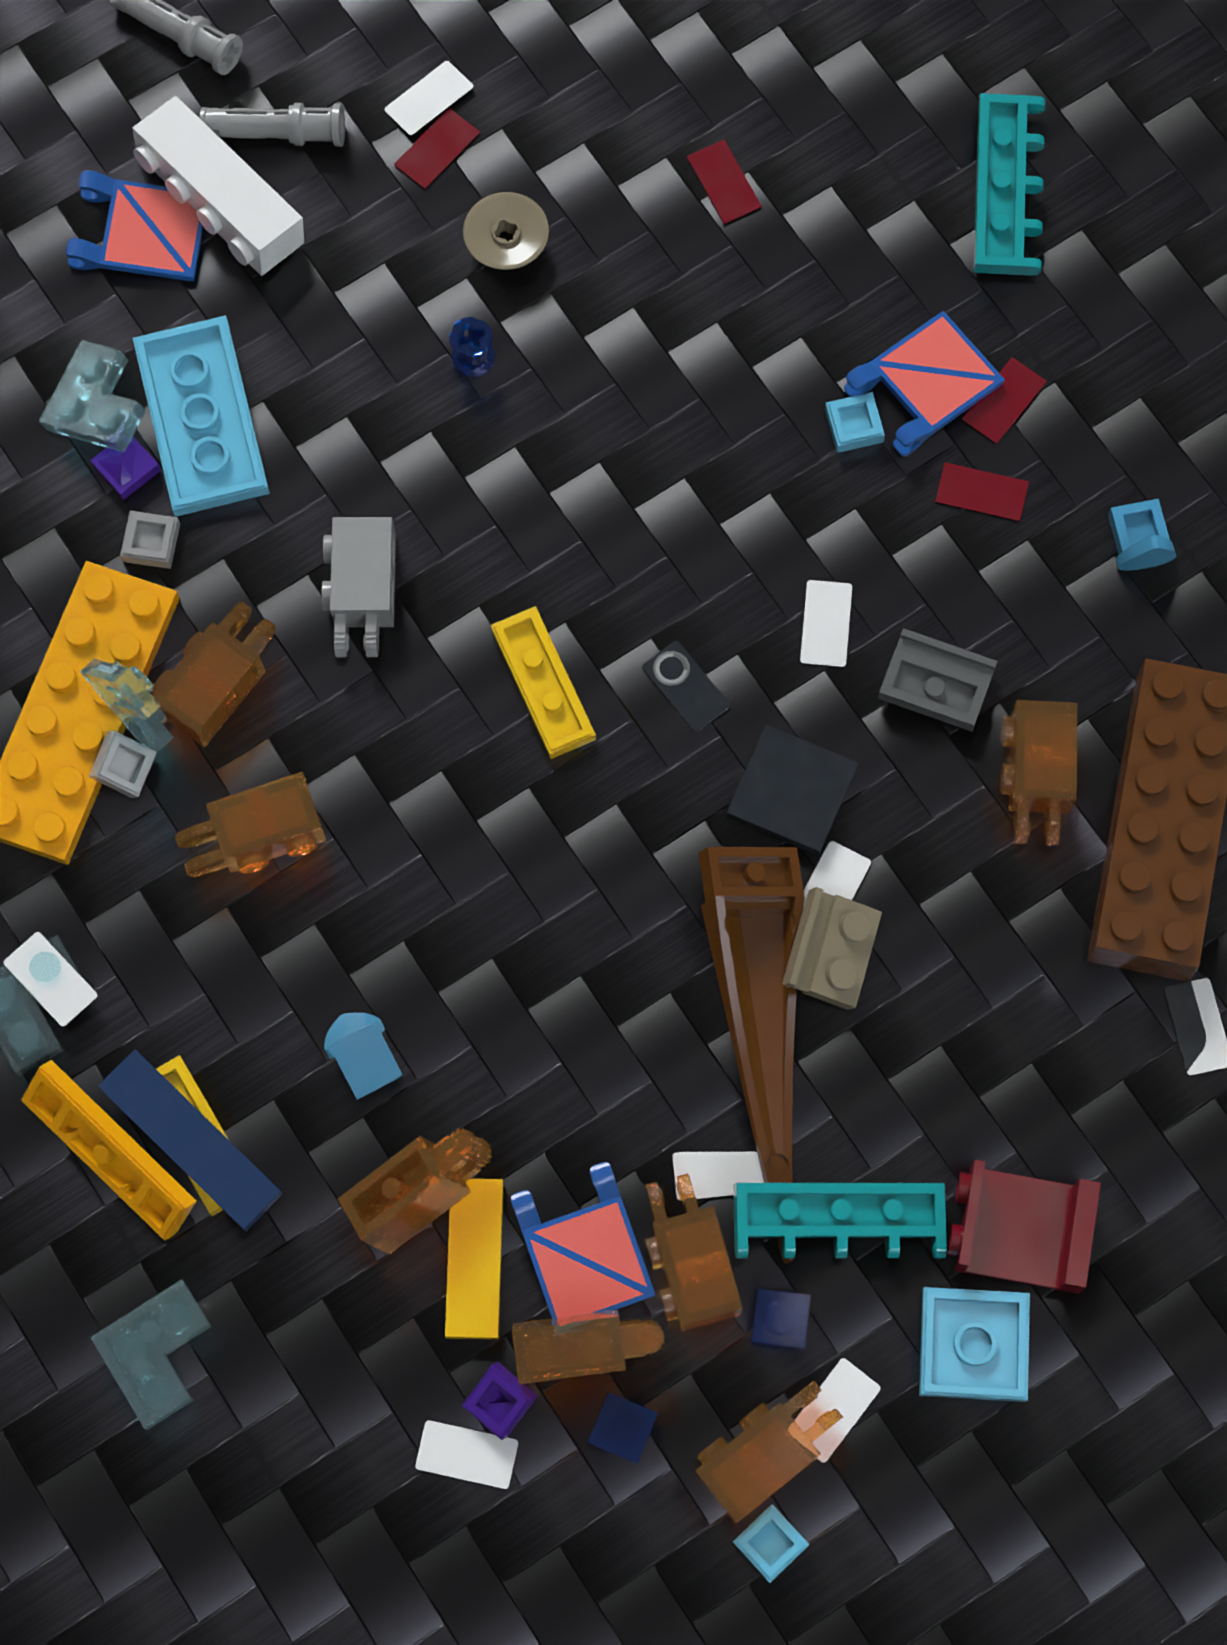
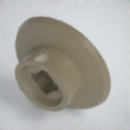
M513 192L495 193L481 199L471 208L463 226L465 244L474 258L486 266L503 270L519 268L532 262L543 251L549 235L548 220L541 207L529 197ZM506 231L514 236L511 241H506V239L500 238V233Z

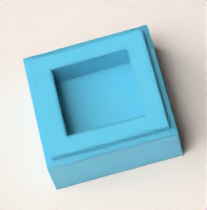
M873 392L825 404V413L837 453L884 442L885 434Z
M773 1504L733 1541L734 1545L769 1583L809 1546L807 1541Z

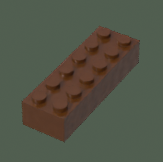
M1146 658L1136 677L1089 945L1088 962L1186 982L1190 980L1199 968L1227 798V674Z

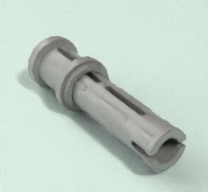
M162 0L109 1L112 7L127 13L155 31L173 39V41L178 43V47L186 56H198L212 64L213 70L220 75L228 74L235 67L241 56L243 48L242 39L236 34L226 35L213 28L211 22L204 16L190 17Z
M294 103V105L289 106V109H219L202 107L200 110V119L218 137L289 139V142L294 143L295 146H303L305 141L333 142L336 147H342L344 144L345 112L342 103H335L332 108H305L303 103Z

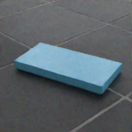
M226 315L134 337L135 351L175 517L270 494Z

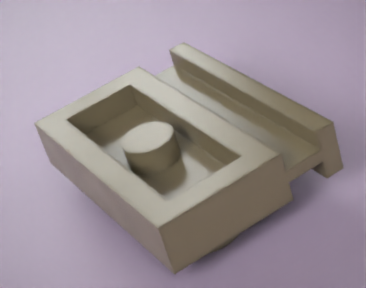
M818 887L810 889L782 986L803 991V994L846 1010L856 1008L882 912L842 896H833L825 893L823 889Z

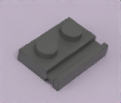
M903 628L878 699L972 732L998 661Z

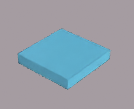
M924 1287L922 1289L919 1396L1017 1402L1028 1401L1030 1293Z

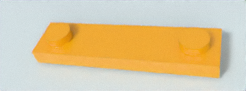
M52 1060L40 1066L21 1101L164 1241L175 1235L197 1201Z

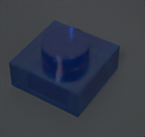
M757 1289L751 1344L804 1350L810 1295Z
M608 1392L588 1444L638 1465L658 1413Z

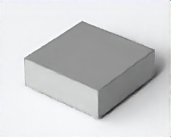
M130 511L120 554L122 561L171 569L180 528L178 517Z
M114 730L108 731L89 777L130 798L139 797L157 752Z

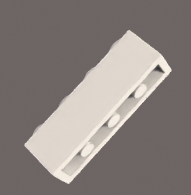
M177 96L171 98L132 127L136 147L133 152L141 167L150 174L155 172L163 179L167 190L178 203L183 204L187 201L196 210L197 218L202 226L212 235L218 233L228 243L231 253L242 265L250 264L263 276L304 244L303 218Z

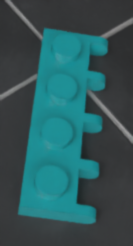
M980 93L978 103L973 273L1034 276L1042 272L1041 260L1024 258V236H1040L1043 230V223L1040 220L1025 219V194L1041 193L1044 185V180L1041 177L1026 176V151L1038 152L1044 149V136L1027 133V114H1040L1045 111V99L1041 96Z
M735 1183L733 1185L734 1249L736 1258L748 1257V1238H781L783 1258L795 1257V1238H833L835 1258H847L848 1238H885L887 1258H899L900 1238H931L933 1258L946 1257L945 1183Z

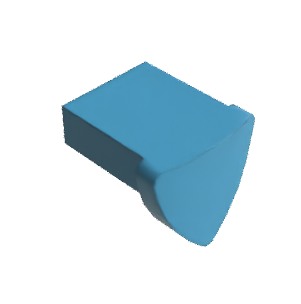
M1159 499L1112 507L1110 509L1108 517L1119 555L1115 559L1119 570L1130 571L1155 567L1176 558L1175 549L1172 541L1169 539Z
M354 1012L340 1015L332 1024L325 1038L324 1050L329 1059L336 1058L358 1100L400 1078L403 1074L382 1035L385 1027L381 1019L371 1014Z

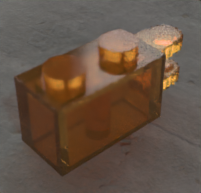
M242 601L232 608L231 612L226 615L218 626L212 622L204 633L201 631L197 632L185 646L183 659L173 671L170 669L166 670L157 679L152 689L153 695L150 700L158 715L204 748L266 672L259 654L275 633L276 625L268 619H263L244 642L241 643L235 636L247 623L252 612V608Z
M1016 700L1011 716H1003L1001 743L1002 746L1010 747V764L1002 765L1000 781L1001 794L1009 795V811H1014V843H1027V838L1030 835L1029 812L1045 813L1046 845L1058 846L1061 813L1069 814L1076 801L1077 703Z
M303 771L207 803L206 807L211 820L181 830L175 835L178 847L184 849L215 839L218 840L220 849L196 856L185 863L184 866L189 877H199L226 867L229 868L231 873L238 870L244 874L256 872L268 866L270 859L288 854L289 857L302 856L314 851L318 847L317 843L326 841Z
M457 1129L456 1132L452 1131L451 1136L447 1135L436 1144L419 1136L339 1197L338 1201L360 1240L390 1254L471 1193L466 1182L480 1172L481 1167H486V1164L490 1163L489 1159L492 1157L491 1145L465 1129Z
M688 1173L677 1176L678 1182L676 1184L679 1198L683 1201L686 1214L667 1218L664 1208L665 1200L661 1188L658 1187L657 1182L645 1185L654 1218L652 1223L654 1237L645 1239L653 1270L659 1268L664 1270L668 1288L659 1290L666 1319L667 1321L677 1319L680 1332L739 1316L743 1310L715 1208L711 1206L699 1210Z
M618 1310L513 1323L512 1336L518 1383L526 1384L626 1370L625 1359L642 1357L646 1353L652 1355V1353H657V1350L662 1349L661 1346L665 1343L663 1341L665 1335H663L662 1326H659L658 1321L654 1322L652 1318L651 1320L645 1318L644 1321L640 1319L619 1321Z
M815 1381L810 1383L783 1406L779 1402L769 1410L762 1403L739 1422L745 1430L729 1444L721 1436L697 1456L703 1465L695 1470V1475L734 1525L815 1461L821 1454L812 1443L843 1418L840 1412L834 1408L832 1411L827 1410L815 1420V1424L805 1432L797 1425L791 1416L802 1407L805 1408L811 1404L822 1391Z

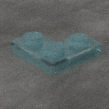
M81 340L39 422L47 431L125 452L146 412L137 401L111 394L128 359L118 349Z
M92 659L79 671L140 744L160 751L174 738L163 725L167 721L165 714L160 710L159 703L150 694L154 689L153 684L138 668L132 666L129 669L116 661L112 664Z
M56 935L47 940L82 977L59 936ZM40 952L30 962V973L39 982H51L61 972L60 960L51 952ZM4 965L0 967V1046L13 1070L20 1077L63 1052L64 1048L41 1010L42 1005Z
M182 1279L90 1337L142 1426L147 1430L193 1401L167 1355L212 1327L187 1284Z

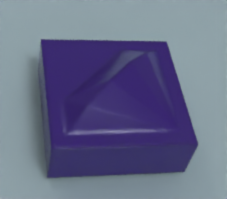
M129 431L90 460L94 469L123 501L161 471L159 464Z
M497 1362L491 1365L462 1407L499 1439L504 1440L511 1434L538 1395Z

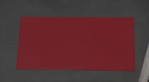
M448 108L394 165L426 189L480 131L452 109Z
M725 140L687 156L724 224L762 207Z
M1013 357L999 372L1005 379L1004 384L973 405L962 418L963 421L996 444L1047 382Z
M944 462L935 502L1020 521L1029 481Z

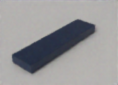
M136 1049L98 1085L244 1231H247L283 1195L246 1156Z

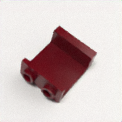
M974 1160L969 1168V1173L960 1172L955 1203L964 1205L961 1225H951L947 1246V1255L955 1256L953 1271L1077 1294L1086 1288L1100 1182L1079 1179L1075 1185L1003 1173L984 1169L985 1161Z

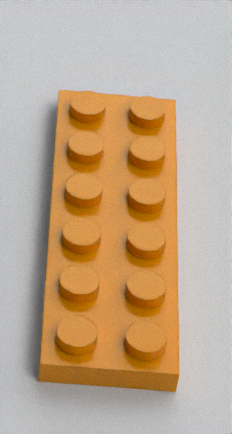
M89 561L85 562L0 760V842L66 865L69 864L102 786V783L90 778L89 774L107 732L114 730L123 735L180 599L176 590Z

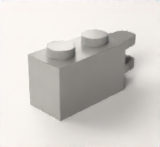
M332 517V535H324L323 559L324 564H331V581L322 582L323 611H330L334 622V650L336 657L348 656L347 654L350 649L349 627H365L363 646L367 657H378L379 627H394L396 534L392 517Z

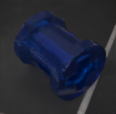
M466 317L457 321L449 335L450 345L453 350L452 360L454 367L465 376H482L492 368L495 360V352L491 344L493 342L491 328L485 321L474 317ZM467 330L468 336L464 337V331ZM477 358H480V364H477Z

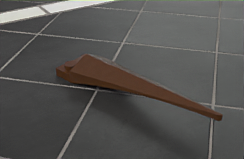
M707 847L698 853L705 903L701 904V909L764 1183H793L792 1109L797 989L784 987L782 982L804 905V891L797 847ZM777 1238L782 1261L784 1264L792 1262L794 1258L782 1257L781 1238Z

